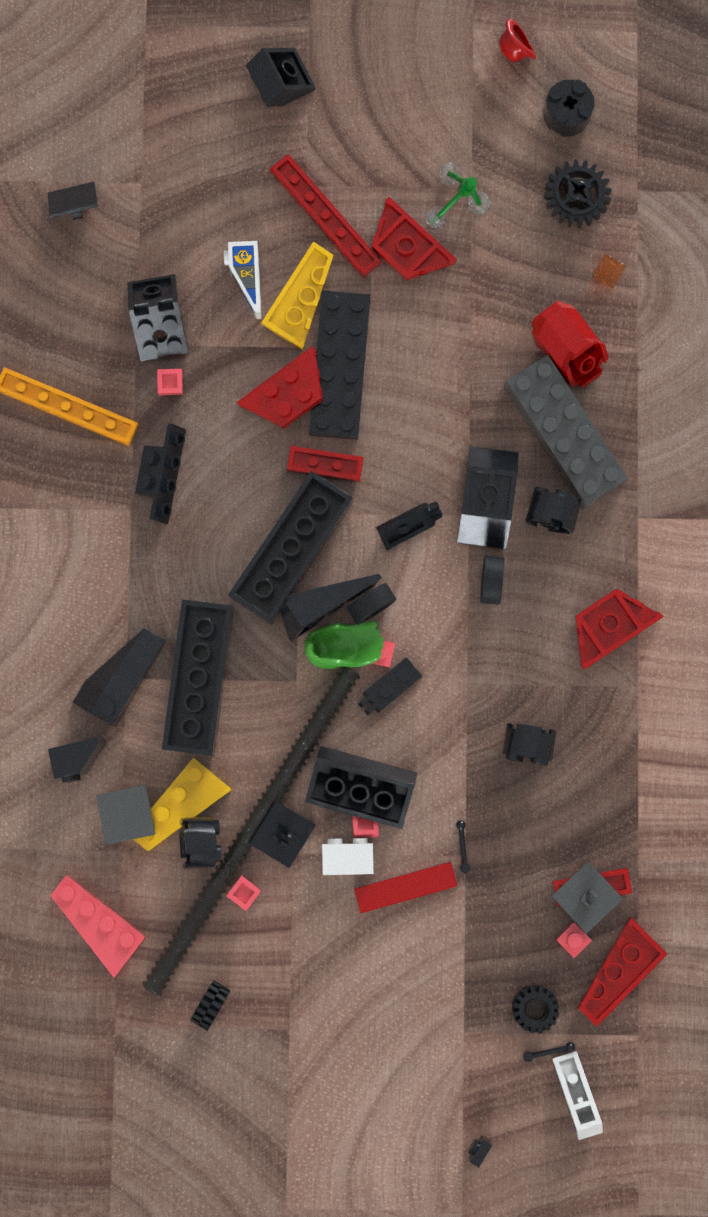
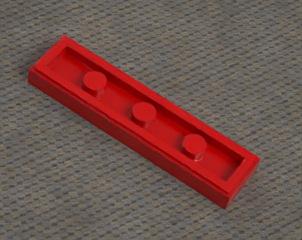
M450 861L354 888L360 913H365L454 888L458 885Z

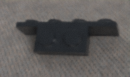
M171 423L167 425L163 447L144 446L135 494L140 496L154 497L150 519L162 524L169 523L186 434L184 428Z

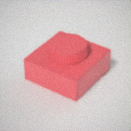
M157 369L159 396L183 395L182 369Z
M384 641L380 659L371 664L390 668L395 643Z
M351 815L353 838H376L379 836L378 822Z
M241 875L226 896L247 911L262 890Z
M572 922L556 938L558 943L573 958L592 941L575 922Z

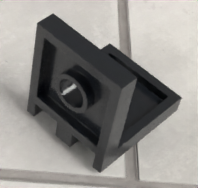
M175 274L127 282L128 310L140 362L189 353L179 308ZM157 330H163L166 332V335L162 338H157L153 333Z

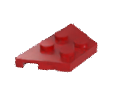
M390 197L386 199L378 229L373 239L372 249L397 273L408 281L456 263L457 259Z
M311 346L237 401L238 405L285 429L323 401L320 372L316 358L317 351Z
M616 588L575 616L582 669L585 670L664 616Z

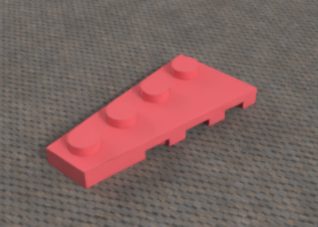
M68 875L63 878L50 895L115 978L146 936Z

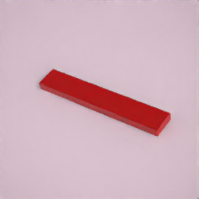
M289 154L270 168V172L362 278L366 277L382 263L379 257Z

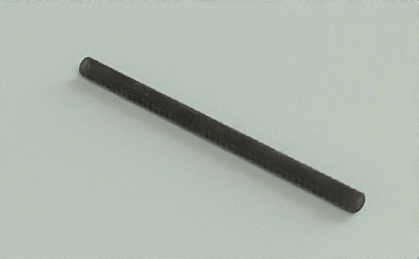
M341 667L342 671L340 673L337 672V679L332 680L333 685H329L328 693H324L325 698L320 699V706L317 705L315 707L317 710L312 712L311 715L313 717L311 719L308 718V725L303 726L304 731L299 733V739H295L296 744L291 745V752L286 753L288 757L286 759L283 758L282 761L284 763L282 766H278L279 771L274 772L275 777L269 780L271 784L266 785V792L261 793L262 798H258L257 802L259 803L257 806H253L254 811L249 812V819L246 818L244 820L246 823L244 826L241 825L240 828L242 830L236 833L237 838L232 839V846L229 845L227 847L229 850L224 852L223 855L225 857L219 861L220 865L215 866V873L212 872L210 874L212 877L207 879L206 882L208 884L202 887L203 892L198 893V900L195 899L193 901L194 906H190V912L185 914L186 919L181 920V927L178 926L176 928L177 933H173V939L168 941L169 946L164 947V954L161 953L159 955L160 960H156V966L151 968L152 973L147 974V981L142 982L143 987L156 996H161L163 993L161 990L166 989V982L171 981L170 976L176 973L174 970L179 968L180 965L178 963L184 960L183 955L188 954L187 949L193 946L191 942L196 941V934L201 933L200 928L205 926V920H209L208 915L213 914V907L218 906L217 901L222 899V893H226L227 890L225 888L227 886L230 887V880L235 879L234 874L239 872V866H243L242 861L244 859L247 860V853L252 852L250 849L252 846L248 843L275 800L281 803V799H285L286 796L284 794L286 792L289 793V786L294 785L292 781L294 778H298V772H302L301 767L307 764L305 762L306 759L311 758L309 754L311 752L314 753V746L319 745L318 740L323 738V732H327L326 727L331 726V719L336 718L334 715L336 712L339 713L340 710L338 708L344 705L343 700L348 699L347 694L352 692L351 687L356 686L355 681L361 678L351 668Z

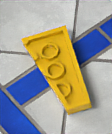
M315 242L311 244L261 322V325L301 351L304 347L334 256Z
M193 758L151 808L156 834L134 840L147 851L152 850L184 826H180L181 818L196 817L232 789L198 760Z

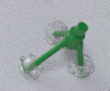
M451 161L446 162L438 173L441 178L440 181L446 186L455 185L459 182L458 193L442 209L435 206L431 210H427L426 222L433 229H443L448 221L446 212L461 197H469L468 210L476 215L484 214L490 208L491 200L488 199L489 196L486 193L476 191V178H462L459 165Z

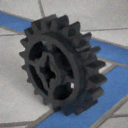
M575 159L572 167L567 161L564 162L563 170L557 166L555 168L556 175L550 174L548 178L550 182L545 184L544 189L548 192L544 194V199L550 200L547 202L546 208H554L551 216L554 217L559 214V223L568 219V227H571L573 221L577 222L578 228H581L583 221L590 226L592 217L599 221L600 213H606L607 207L605 205H609L611 201L608 195L611 194L612 189L606 187L610 180L601 179L604 171L596 173V164L588 168L587 160L583 162L582 166H579L577 159ZM561 184L565 186L564 191L566 193L563 200L559 196V186ZM593 187L596 191V202L594 204L590 201L591 196L589 194L590 189ZM571 207H577L581 210H574Z

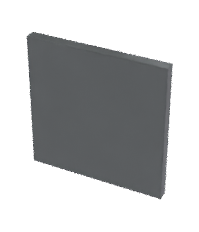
M146 785L96 795L106 845L156 834Z
M589 861L552 895L556 902L586 934L623 900Z

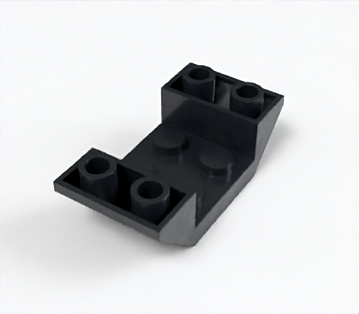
M474 446L469 447L457 543L506 550L518 473V452Z

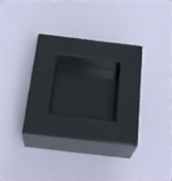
M481 1135L479 1140L475 1139L468 1149L470 1163L478 1168L480 1167L492 1147L491 1140Z

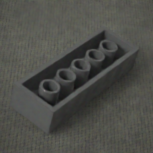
M549 355L506 380L505 390L573 496L581 500L580 507L582 510L622 486L628 480Z

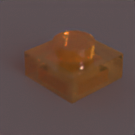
M604 254L592 277L613 289L626 265Z

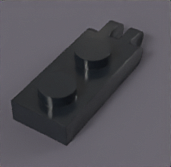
M437 502L430 504L422 503L377 526L376 530L386 550H389L433 527L436 524L435 521L440 519L443 514Z
M406 657L363 693L365 698L358 705L362 708L370 702L371 706L364 712L367 715L374 710L379 713L418 681L422 675Z

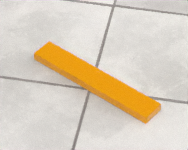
M3 367L0 374V393L126 446H130L139 426L137 422Z

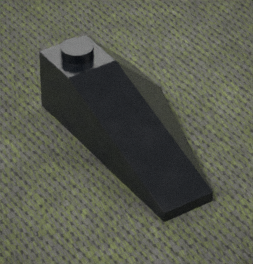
M380 574L305 590L299 595L294 592L284 599L285 604L280 609L290 641L295 640L318 625L317 623L325 617L326 613L331 616L345 605V601L350 603L375 586L382 578Z
M144 628L85 680L73 703L116 727L166 640Z

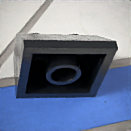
M262 48L246 64L251 79L254 81L267 107L284 106L316 89L295 48Z
M96 737L48 749L54 779H60L62 783L80 781V775H85L89 772L106 745L105 739Z

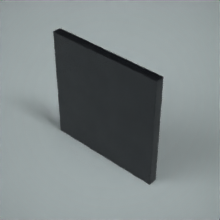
M95 182L47 193L50 218L71 213L73 220L83 218L82 210L98 207Z
M275 800L248 844L289 868L316 825Z

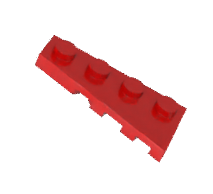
M629 917L577 1007L596 1027L667 955L631 917Z

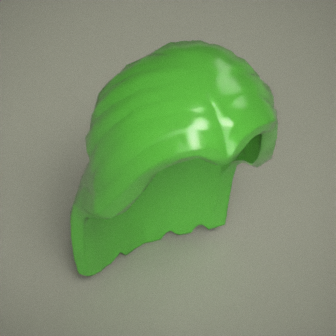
M376 621L362 624L334 623L310 632L304 642V649L309 662L318 668L361 667L380 659L384 639L380 636L381 632L377 629L378 624Z

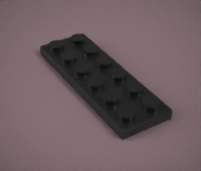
M322 291L316 358L320 372L323 401L311 409L310 436L358 439L371 294Z

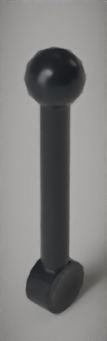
M459 820L456 823V828L459 829L462 864L460 865V870L463 873H467L470 870V866L467 864L464 828L466 824L463 820Z
M568 1042L565 1046L531 1053L527 1051L523 1054V1059L525 1062H531L533 1058L563 1051L573 1052L575 1045L572 1042Z

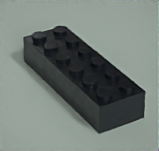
M311 471L228 594L229 597L272 625L279 615L280 609L285 604L284 599L295 591L353 504V497Z
M182 599L162 750L215 756L234 613L232 605Z

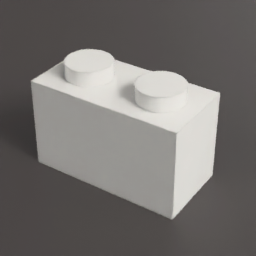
M342 838L327 839V844H322L323 875L374 874L373 843H368V838H353V843H343Z

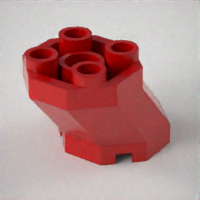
M556 301L533 319L532 336L535 345L542 350L545 356L549 355L567 384L570 386L577 384L580 387H586L601 375L603 369L600 366L602 362L606 363L609 358L606 346L597 338L572 305Z

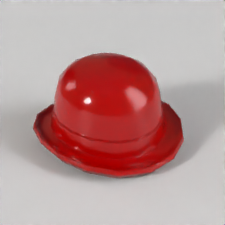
M508 19L506 21V31L499 38L501 52L511 62H519L526 57L535 60L536 53L523 29L514 19Z

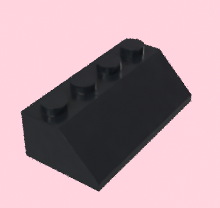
M320 746L305 802L402 829L415 786L417 772Z

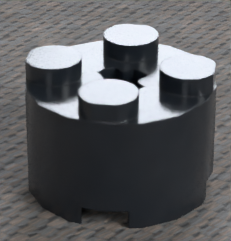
M563 80L551 87L543 110L544 121L550 130L553 129L563 137L575 136L584 130L590 121L594 109V96L587 87V84L582 80Z
M536 486L532 493L525 522L536 528L538 523H540V526L548 528V531L554 533H574L581 500L570 497L571 493L564 490L556 489L555 493H552L546 488Z
M507 723L502 752L506 754L505 759L523 762V758H530V762L533 764L548 766V761L553 759L556 730L549 729V734H547L546 730H542V727L517 724L516 729H513L514 725Z
M212 816L181 818L180 826L184 825V833H179L181 858H186V862L182 865L183 868L215 867L222 856L221 846L216 845V835L220 834L219 820H213Z

